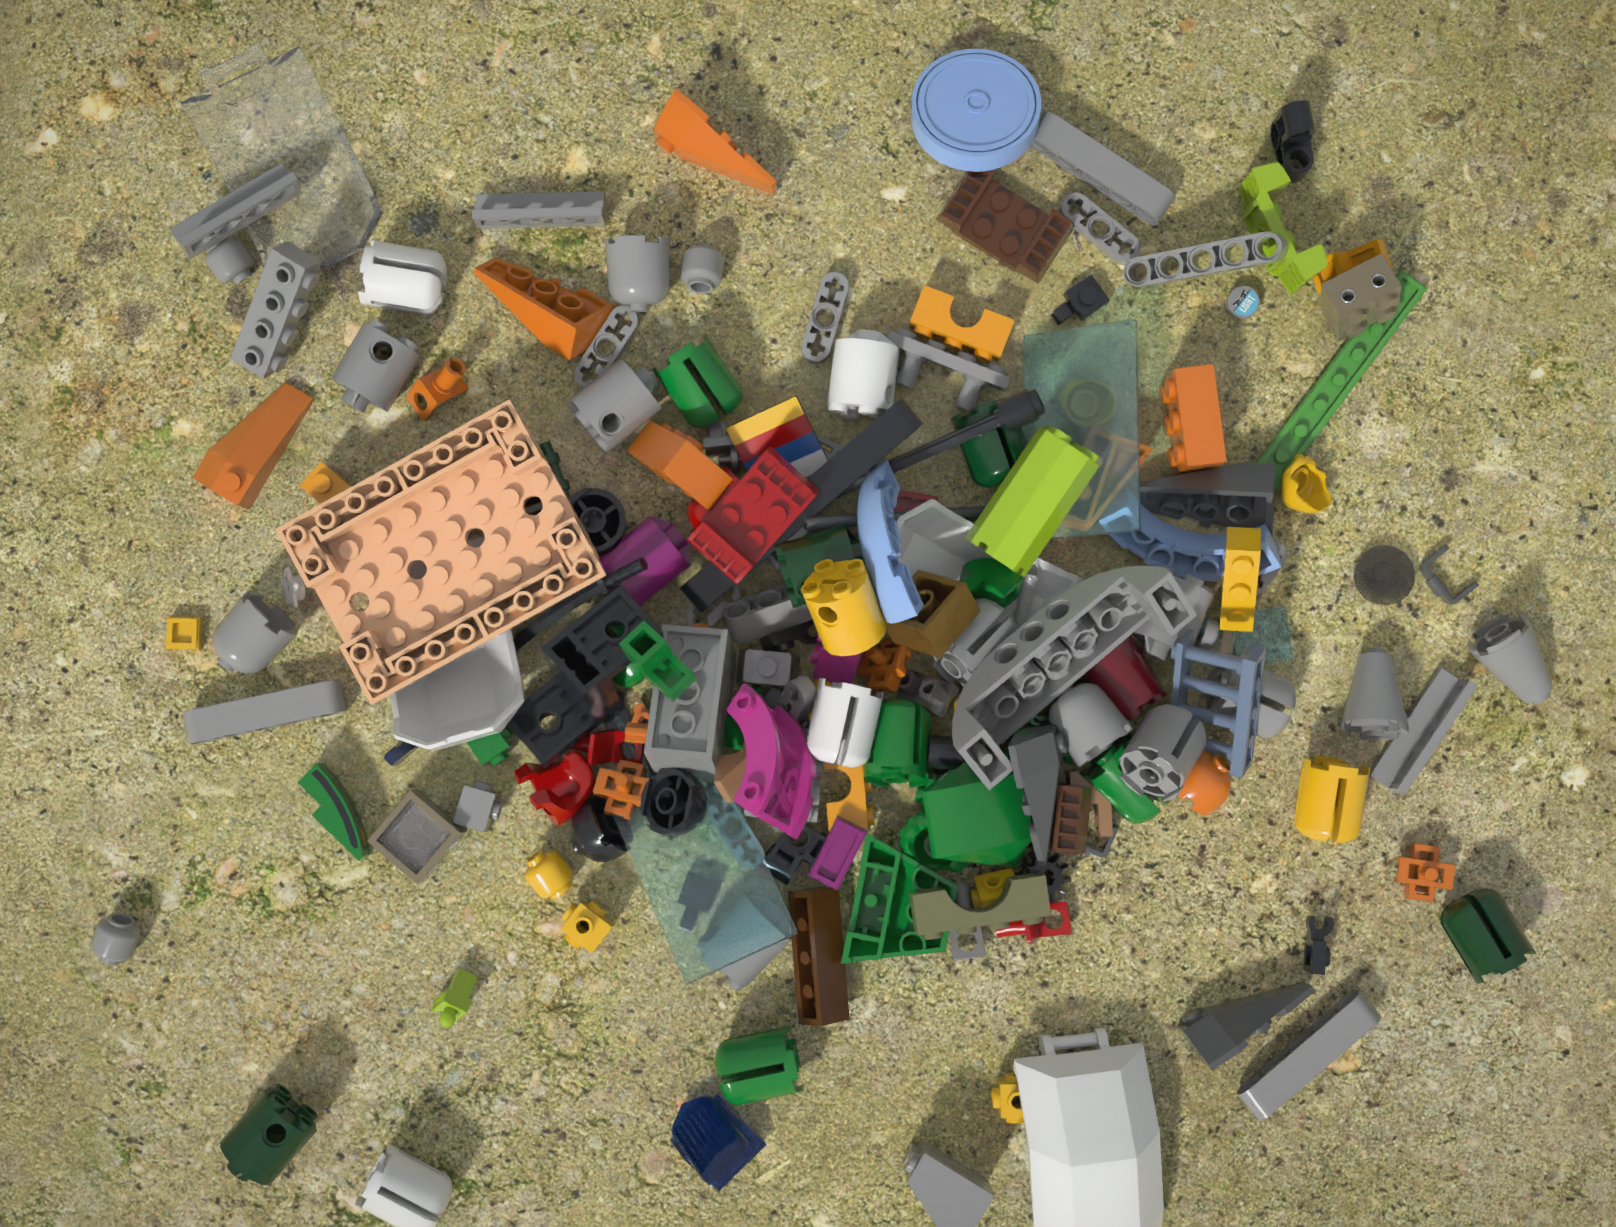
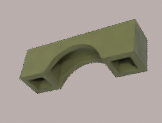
M1041 872L1007 877L1004 889L999 897L991 904L981 908H965L954 903L943 887L909 891L914 932L917 935H923L925 940L943 937V932L956 930L958 935L977 932L976 927L989 925L991 930L1010 927L1009 922L1022 920L1024 925L1043 922L1042 917L1051 916L1046 875Z

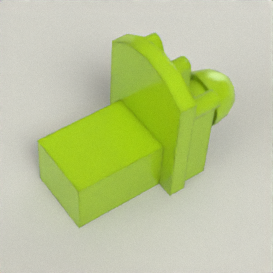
M461 968L454 973L448 989L436 997L432 1003L431 1011L442 1012L439 1018L440 1025L446 1028L451 1027L454 1022H458V1019L468 1012L469 1007L473 1003L469 998L478 976Z

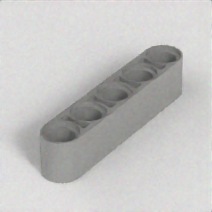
M1044 112L1041 116L1036 137L1031 144L1033 149L1151 225H1158L1175 199L1174 193L1169 188L1054 113Z
M1260 232L1134 257L1125 264L1123 276L1125 281L1132 286L1150 287L1281 261L1288 252V243L1278 233ZM1274 238L1278 245L1277 251L1274 255L1268 257L1263 252V245L1267 239ZM1240 244L1244 249V257L1240 262L1234 263L1231 260L1230 252L1234 246ZM1208 251L1211 255V263L1207 268L1202 269L1199 266L1198 258L1202 252ZM1175 257L1179 262V269L1174 275H1170L1166 269L1167 262ZM1143 263L1147 268V276L1144 280L1139 281L1136 278L1135 270L1138 265Z
M786 583L728 603L722 610L731 639L736 643H746L813 619L807 604L795 608L792 607Z
M335 679L183 712L189 744H197L346 712L347 709L341 679Z
M1360 990L1350 992L1246 1080L1237 1090V1095L1258 1120L1269 1117L1380 1021L1381 1015Z

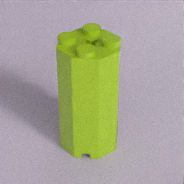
M1049 424L1045 428L1039 426L965 537L972 544L981 547L988 555L1023 577L1026 576L1099 468V465L1096 463L1099 459L1098 455L1075 442L1070 445L1072 438Z

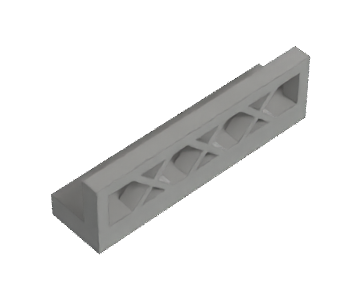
M280 163L171 227L169 230L190 260L300 195L301 189L298 178L293 171L289 173L283 163Z
M604 191L476 194V209H472V220L478 229L606 226Z
M1438 668L1406 715L1409 725L1408 736L1398 732V739L1389 740L1371 767L1369 777L1392 793L1406 794L1478 685L1471 680L1461 681L1445 669Z

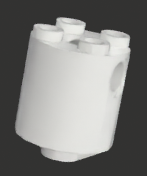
M866 329L856 330L855 333L846 338L837 339L835 341L827 402V406H829L828 411L840 413V417L847 419H859V414L870 415V419L876 420L893 405L899 347L882 333Z

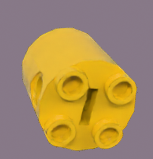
M825 559L818 562L814 566L815 572L804 581L801 592L825 650L837 656L856 655L869 650L884 637L887 624L863 561L861 559H854L851 561L833 562L831 559Z

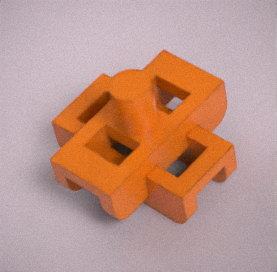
M892 639L883 640L880 649L873 646L863 652L856 673L864 679L870 680L867 688H870L873 693L882 692L883 689L895 692L899 687L901 677H904L906 674L905 664L907 660L911 659L912 652L910 648L896 644Z
M620 759L616 771L600 768L593 793L597 797L607 799L604 809L605 814L619 815L631 820L635 806L640 807L641 794L646 782L649 780L644 778L646 769L643 764ZM626 769L636 771V774L626 772ZM611 780L609 789H606L608 781ZM616 801L624 802L627 804L626 806L617 804Z
M1411 843L1408 857L1397 856L1398 868L1394 881L1405 883V898L1434 902L1435 888L1453 890L1456 865L1439 862L1440 847ZM1416 865H1418L1417 878L1415 879ZM1439 868H1443L1441 882H1438Z

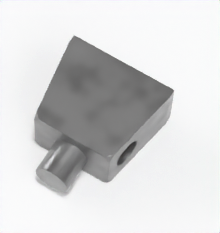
M739 650L736 683L785 687L789 681L799 676L800 656L792 653L763 650Z

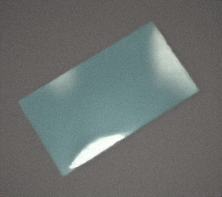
M1132 319L1024 335L1023 390L1027 389L1030 391L1036 389L1046 413L1039 416V420L1024 426L1027 442L1029 443L1039 426L1045 428L1049 424L1072 438L1070 445L1075 442L1099 456L1096 462L1099 468L1051 539L1141 531L1137 320Z
M652 767L645 770L644 778L654 779L656 777ZM701 782L708 797L707 811L704 819L698 827L684 835H663L650 830L646 825H650L647 817L642 815L639 806H635L631 820L613 814L686 985L798 934L739 804L735 801L726 803L716 785L709 782ZM616 801L617 804H621V805H625V806H626V804H627V803H624V802Z

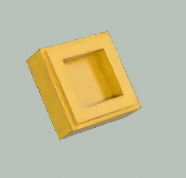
M167 616L166 649L202 650L203 618Z

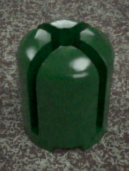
M1002 399L977 406L976 409L969 411L968 415L961 417L960 414L953 416L950 420L954 431L993 414V410L998 409L997 401ZM998 427L963 442L959 446L971 480L977 486L991 488L1003 482L1028 442L1023 427L1009 432L1007 427L1002 429Z
M1481 888L1463 895L1461 900H1454L1449 903L1440 915L1441 926L1477 984L1484 983L1481 977L1483 975H1487L1490 972L1503 975L1527 961L1524 956L1525 953L1536 954L1501 894L1494 889Z

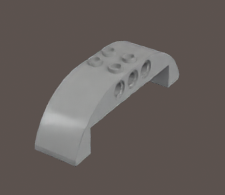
M1129 566L1099 573L1062 592L1000 643L979 664L963 687L956 703L952 719V739L955 749L988 790H991L1013 771L1011 762L998 746L1146 621L1152 620L1172 637L1197 616L1171 572L1166 568L1157 566Z

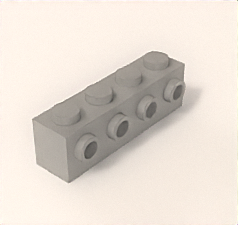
M289 241L271 248L230 359L263 379L275 372L279 373L284 368L288 360L286 356L288 347L298 335V329H296L298 321L308 309L309 302L307 298L309 293L319 281L320 275L317 272L322 261Z

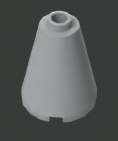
M1521 611L1516 612L1519 617L1512 619L1508 614L1502 615L1481 627L1475 633L1478 639L1473 644L1469 640L1467 649L1521 701L1534 705L1540 704L1550 697L1553 684L1532 623L1527 614Z
M1368 648L1365 650V653L1358 656L1341 721V733L1345 736L1351 737V731L1360 733V739L1394 740L1398 739V732L1408 736L1409 725L1393 657L1387 654L1385 649Z

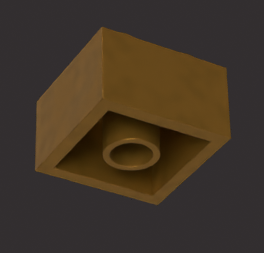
M917 570L912 579L924 606L917 616L892 624L886 621V631L896 644L941 658L981 610L966 583Z

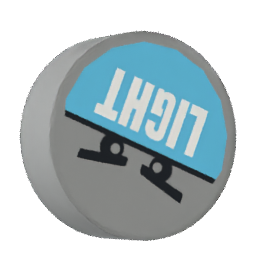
M1249 286L1236 287L1226 298L1227 312L1235 319L1245 320L1250 318L1257 312L1260 306L1258 293Z
M1205 618L1197 637L1196 647L1206 650L1213 648L1219 631L1218 620Z

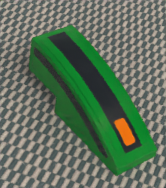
M316 763L298 781V784L321 805L312 816L358 861L366 859L371 854L367 842L368 839L361 817L350 795L325 763Z

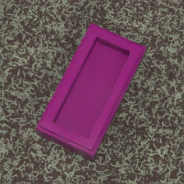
M837 815L808 872V876L838 891L867 830Z

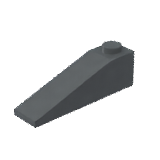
M1239 463L1140 482V503L1152 513L1174 519H1180L1184 516L1200 520L1199 525L1210 528L1211 524L1226 528H1256L1266 524L1272 535L1276 464Z
M1052 724L1019 729L1008 745L1017 789L1024 788L1022 802L1024 815L1032 816L1033 819L1029 823V831L1039 867L1046 866L1050 855L1063 753L1067 752L1064 733L1058 734L1056 725Z
M1303 981L1206 1007L1202 1010L1196 1008L1182 1017L1183 1022L1177 1027L1198 1059L1213 1071L1248 1046L1245 1040L1247 1037L1258 1033L1263 1034L1271 1028L1272 1017L1275 1015L1282 1017L1288 1014L1312 995L1315 990L1312 985Z

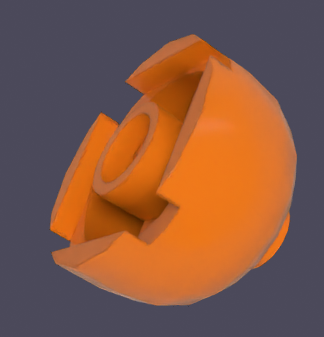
M1203 750L1185 785L1178 794L1182 800L1188 796L1195 803L1190 808L1203 816L1210 815L1226 801L1231 791V776L1228 772L1230 766L1226 759L1220 754L1214 755Z

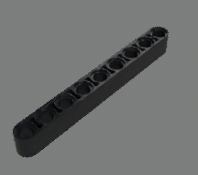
M902 398L807 478L820 492L747 574L775 551L774 545L786 542L804 527L805 517H815L923 424ZM709 562L681 586L680 590L696 609L702 613L735 584Z

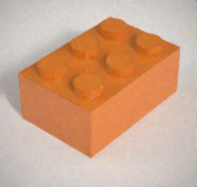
M1214 364L1173 369L1162 381L1163 384L1159 385L1160 402L1166 405L1167 416L1163 417L1164 433L1166 436L1170 435L1171 448L1167 450L1169 467H1174L1175 475L1218 468L1226 463L1227 459Z

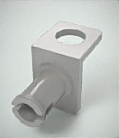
M955 883L958 885L955 903L965 908H973L970 883ZM981 926L976 927L977 932L971 933L976 939V946L971 951L961 950L957 944L960 935L956 933V930L949 931L952 958L954 960L985 956Z

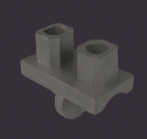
M713 423L707 427V438H703L706 456L708 458L718 457L719 465L732 464L733 473H740L739 463L743 462L730 436H726L725 423Z
M907 670L905 676L901 677L898 687L900 691L896 698L917 702L926 707L929 713L944 718L951 699L957 695L960 689L954 684L914 670Z

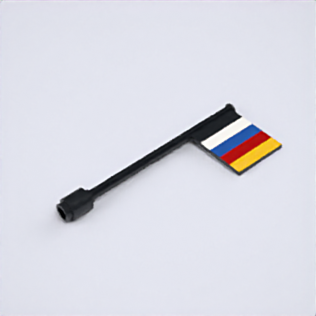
M1024 389L997 401L998 409L993 410V414L889 459L888 462L893 473L1000 427L1002 429L1007 427L1008 431L1012 432L1039 420V416L1046 413L1037 390L1032 389L1028 391ZM797 395L726 427L747 471L750 470L752 465L770 446L806 478L811 476L829 460ZM869 471L839 497L861 488Z

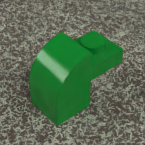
M978 558L963 565L958 581L966 583L974 599L986 598L1006 609L1018 598L1024 577L995 559Z
M642 621L619 643L623 652L637 670L672 702L697 680L696 675L672 653L667 642L645 621Z

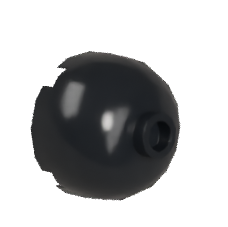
M584 488L569 498L597 553H603L615 547L623 538L627 526L626 512L620 500L610 491L599 488Z
M662 768L657 771L661 772L654 779L649 778L641 794L640 810L642 815L647 817L650 825H646L650 830L663 835H684L698 827L704 819L708 804L706 790L696 776L676 768Z
M594 795L578 809L571 819V843L575 851L586 858L596 862L613 861L632 849V847H629V844L634 842L632 829L627 819L623 816L605 814L604 809L607 799Z

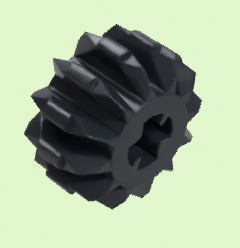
M1033 851L1028 852V857L1032 863L1028 864L1026 861L1020 860L1019 865L1025 868L1026 871L1025 873L1015 872V875L1036 873L1038 871L1044 873L1048 869L1050 872L1047 874L1050 877L1047 883L1049 899L1052 903H1057L1058 899L1054 892L1057 890L1063 895H1066L1068 892L1060 884L1061 882H1071L1070 876L1061 875L1062 872L1069 868V865L1067 863L1057 865L1061 856L1058 853H1054L1049 861H1047L1046 866L1039 867L1035 853Z

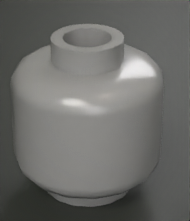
M227 237L205 250L207 252L205 264L221 283L226 284L234 281L236 285H239L252 275L249 268L254 263V257L239 238Z
M699 243L685 251L682 261L681 279L690 291L707 294L720 286L724 269L723 255L707 243Z
M112 913L102 918L96 925L91 949L96 956L100 957L99 959L103 963L116 965L119 962L126 961L132 958L140 937V928L131 916L123 913Z

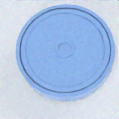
M964 49L951 52L932 62L918 77L913 88L911 101L912 130L924 151L946 166L972 172L998 169L1021 157L1033 143L1038 131L1041 114L1040 90L1031 73L1018 61L1005 54L987 49Z

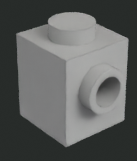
M475 780L474 785H464L453 823L481 832L490 831L492 821L498 820L502 810L503 802L499 801L501 793L492 791L494 785Z

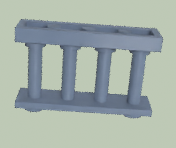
M1187 629L1180 639L1174 641L1171 651V658L1175 659L1171 705L1184 707L1193 713L1191 719H1199L1205 723L1229 728L1230 732L1234 733V739L1230 744L1207 738L1204 750L1227 757V761L1231 762L1229 775L1243 778L1253 762L1266 647L1253 644L1246 655L1235 657L1194 647V630ZM1191 660L1236 670V674L1241 675L1240 684L1235 687L1190 676ZM1191 689L1231 699L1234 704H1237V712L1232 716L1187 704L1188 690Z

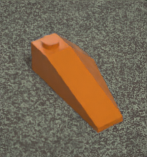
M676 88L654 126L657 138L656 144L669 155L673 152L681 159L774 195L777 191V181L748 153L742 152L739 154L736 152L737 146L731 140L732 138L725 131L715 132L707 120L709 116Z
M496 257L474 268V274L546 347L568 360H572L588 349L612 310L615 309V305L589 290L579 287L577 292L560 286L561 280L552 277L550 280L536 278L532 276L533 273L530 269Z
M285 382L208 450L192 478L238 506L250 510L315 399Z

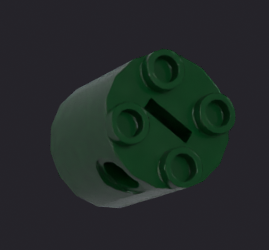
M845 524L774 545L793 608L806 604L801 587L804 581L815 572L814 566L818 562L825 559H831L833 562L861 559L865 565L860 541L848 537Z
M276 1084L273 1089H266L220 1141V1148L229 1161L227 1164L228 1170L241 1181L247 1182L250 1179L261 1185H270L317 1132L316 1124L314 1123L318 1117L317 1113L306 1104L300 1106L291 1098L292 1094L283 1085Z

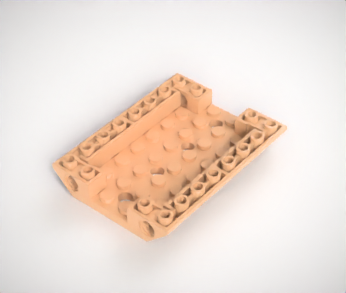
M510 399L275 529L306 587L315 589L344 644L339 646L370 705L376 704L607 576L595 546L534 435ZM531 497H539L543 503L542 510L537 515H529L525 509V504ZM473 529H481L485 535V540L479 547H472L468 542V534ZM421 560L425 563L427 572L423 578L415 579L410 573V568L415 561ZM360 592L365 593L369 598V605L364 611H357L353 606V598Z

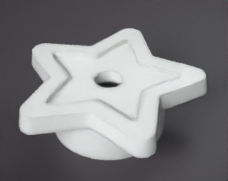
M290 567L285 568L284 579H281L285 592L286 606L292 605L293 608H298V601L305 598L304 583L300 575L292 576Z

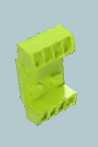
M1274 162L1252 168L1248 176L1238 186L1244 205L1242 218L1249 233L1274 232L1282 235L1287 240L1288 252L1281 261L1266 264L1265 266L1269 274L1277 276L1288 293L1292 295L1328 266V262L1321 243L1297 254L1295 238L1289 230L1285 229L1281 221V209L1277 202L1273 201L1291 180L1280 163ZM1274 238L1267 239L1263 245V252L1268 257L1274 255L1277 251L1278 245Z

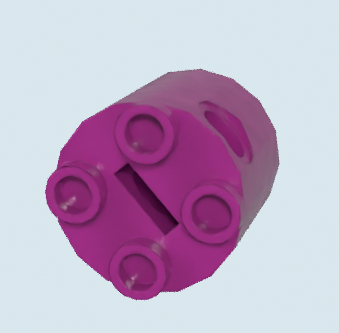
M652 516L647 517L621 538L615 547L599 556L605 572L608 571L609 574L631 562L633 563V561L641 557L647 561V570L619 583L640 607L651 596L665 588L691 566L689 543L673 523Z

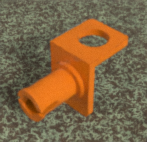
M448 359L444 367L419 377L406 395L407 400L423 421L429 420L439 404L468 391L469 387L461 377L466 371V366L460 359ZM418 393H421L426 399V409L420 405Z

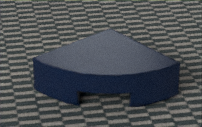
M403 742L398 748L394 746L384 755V759L391 766H398L419 746Z

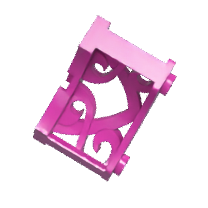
M743 684L727 708V712L738 723L746 744V768L734 801L754 816L797 840L812 808L814 800L811 797L813 780L816 779V763L806 744L807 734L790 713L779 705L774 710L771 709L753 688Z

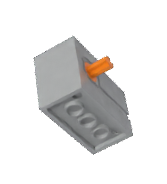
M662 624L663 639L669 645L672 653L696 675L697 680L674 702L653 685L648 724L627 722V727L625 726V742L645 744L644 754L656 776L661 773L657 771L662 768H676L696 776L700 782L714 783L717 757L726 755L727 747H725L726 715L729 714L727 708L731 703L737 656L729 630L716 629L706 624H694L692 626Z

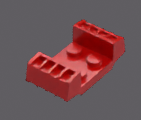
M770 446L713 512L690 535L687 542L737 585L818 495L820 490Z

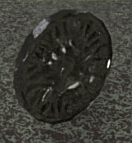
M1381 545L1368 549L1359 557L1354 567L1353 578L1356 589L1364 599L1376 605L1387 606L1398 603L1409 595L1414 586L1415 570L1412 561L1405 552L1394 546Z

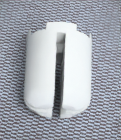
M370 240L372 247L365 246L360 265V273H363V284L365 285V292L358 291L360 303L362 305L423 315L435 313L443 302V291H445L447 285V268L442 255L435 250Z
M819 678L817 698L814 701L806 737L809 752L819 761L832 764L835 762V764L851 768L859 767L865 764L870 757L884 692H877L876 697L870 696V688L844 682H832L830 687L825 686L826 679Z
M388 1144L386 1153L389 1155L382 1152L367 1178L366 1189L362 1197L358 1195L355 1206L395 1227H435L439 1222V1215L444 1213L452 1195L451 1179L446 1173Z

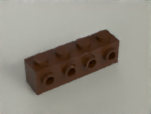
M811 887L788 891L798 1024L824 1026L849 1020L845 964H841L844 944L839 889L837 891L831 887Z

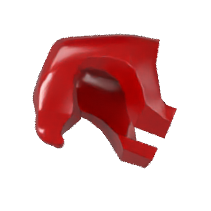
M578 751L564 754V760L551 763L546 768L541 764L524 763L521 767L514 770V777L518 784L528 780L531 781L535 793L530 795L531 804L536 810L543 808L546 816L556 826H560L573 818L578 809L593 794L596 778L591 765H588L587 759Z

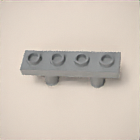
M898 328L897 333L889 331L887 338L903 351L902 354L905 355L896 378V383L912 389L922 363L929 361L963 375L962 377L965 380L955 406L967 411L974 409L983 386L988 384L1003 391L1008 387L1011 377L1005 375V368L992 363H988L987 368L975 363L976 357L958 351L957 356L945 352V345L928 339L927 344L916 341L915 333L902 328Z

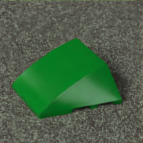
M1000 744L998 747L1011 762L1010 755ZM965 761L955 770H949L922 791L932 858L1010 868L1018 866L1032 841L1029 831L1031 817L1024 815L1022 808L1024 788L1017 789L1013 771L991 790H988Z
M866 833L859 878L841 964L945 952L949 931L943 932V937L929 940L923 939V935H917L914 932L909 891L943 887L955 903L958 885Z

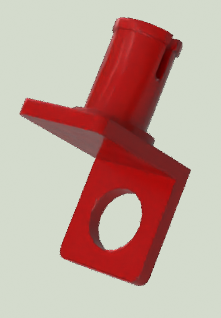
M609 729L587 734L572 746L570 750L588 753L587 763L591 766L608 762L619 763L620 759L642 764L645 744L634 743L636 748L635 755L632 758H626L621 751L622 743L625 741V731Z
M1068 902L1050 903V909L1057 910L1063 917V923L1059 928H1050L1045 923V917H1042L1043 922L1024 925L1022 920L1009 922L1010 927L995 930L998 938L1026 935L1027 943H1033L1040 937L1072 933Z

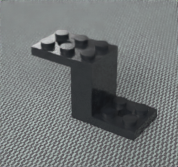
M621 586L613 590L541 647L554 677L529 696L507 724L544 768L548 767L622 707L612 678L628 666L631 661L627 658L619 643L642 621H645L662 638L664 637L663 631ZM613 625H621L625 628V632L619 638H611L607 635L608 629ZM552 715L558 718V723L553 729L547 730L541 727V722L545 717Z

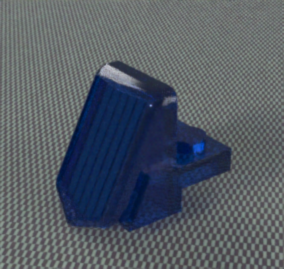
M718 1093L714 1097L705 1095L682 1103L671 1129L673 1137L670 1141L682 1158L696 1170L704 1182L708 1185H713L718 1191L767 1145L764 1138L741 1118L739 1112Z

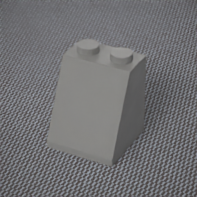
M920 1139L917 1146L912 1144L902 1161L905 1163L906 1180L937 1227H977L994 1198L989 1181Z

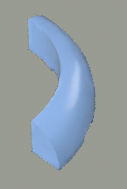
M886 459L871 468L861 485L857 507V524L862 555L869 579L887 623L892 624L917 616L924 604L916 589L908 566L905 562L900 564L898 558L901 556L899 546L901 539L897 522L893 518V508L896 507L898 493L901 488Z
M1130 490L1116 498L1099 519L1107 533L1125 550L1128 548L1134 554L1143 558L1144 563L1149 566H1164L1173 570L1175 576L1184 578L1188 574L1202 581H1218L1219 578L1224 576L1226 534H1201L1166 523L1148 511ZM1266 524L1256 527L1261 528L1259 575L1281 568L1277 546Z

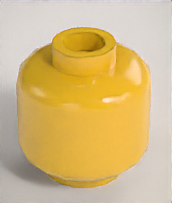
M539 850L526 861L529 867L526 869L524 877L541 898L551 897L556 899L572 886L573 869L556 850L547 851L546 853Z

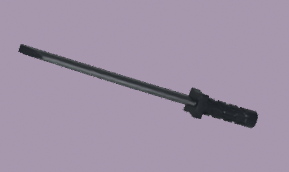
M641 557L633 561V563L631 562L611 572V574L607 571V576L556 605L517 634L514 641L516 651L580 605L601 593L604 595L616 588V584L647 570V561Z

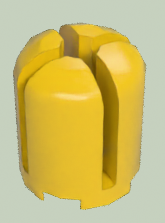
M1315 755L1314 762H1311L1309 758L1303 756L1294 814L1296 829L1304 836L1326 842L1328 838L1331 839L1332 843L1339 844L1355 840L1361 831L1370 766L1361 763L1360 770L1359 768L1350 767V763L1344 762V759Z

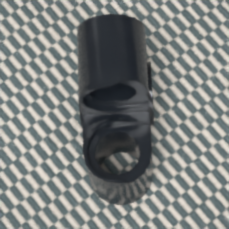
M1307 100L1295 101L1284 105L1275 121L1271 124V141L1275 149L1276 160L1285 169L1291 180L1290 183L1301 181L1314 163L1311 139L1315 133V125L1311 104ZM1290 159L1298 160L1302 164V169L1293 167Z
M931 736L928 758L929 767L955 770L965 762L955 749L952 737Z
M805 823L803 829L807 832L806 841L803 844L794 845L789 841V835L782 831L758 868L784 885H787L799 868L802 859L812 866L827 835L820 833Z

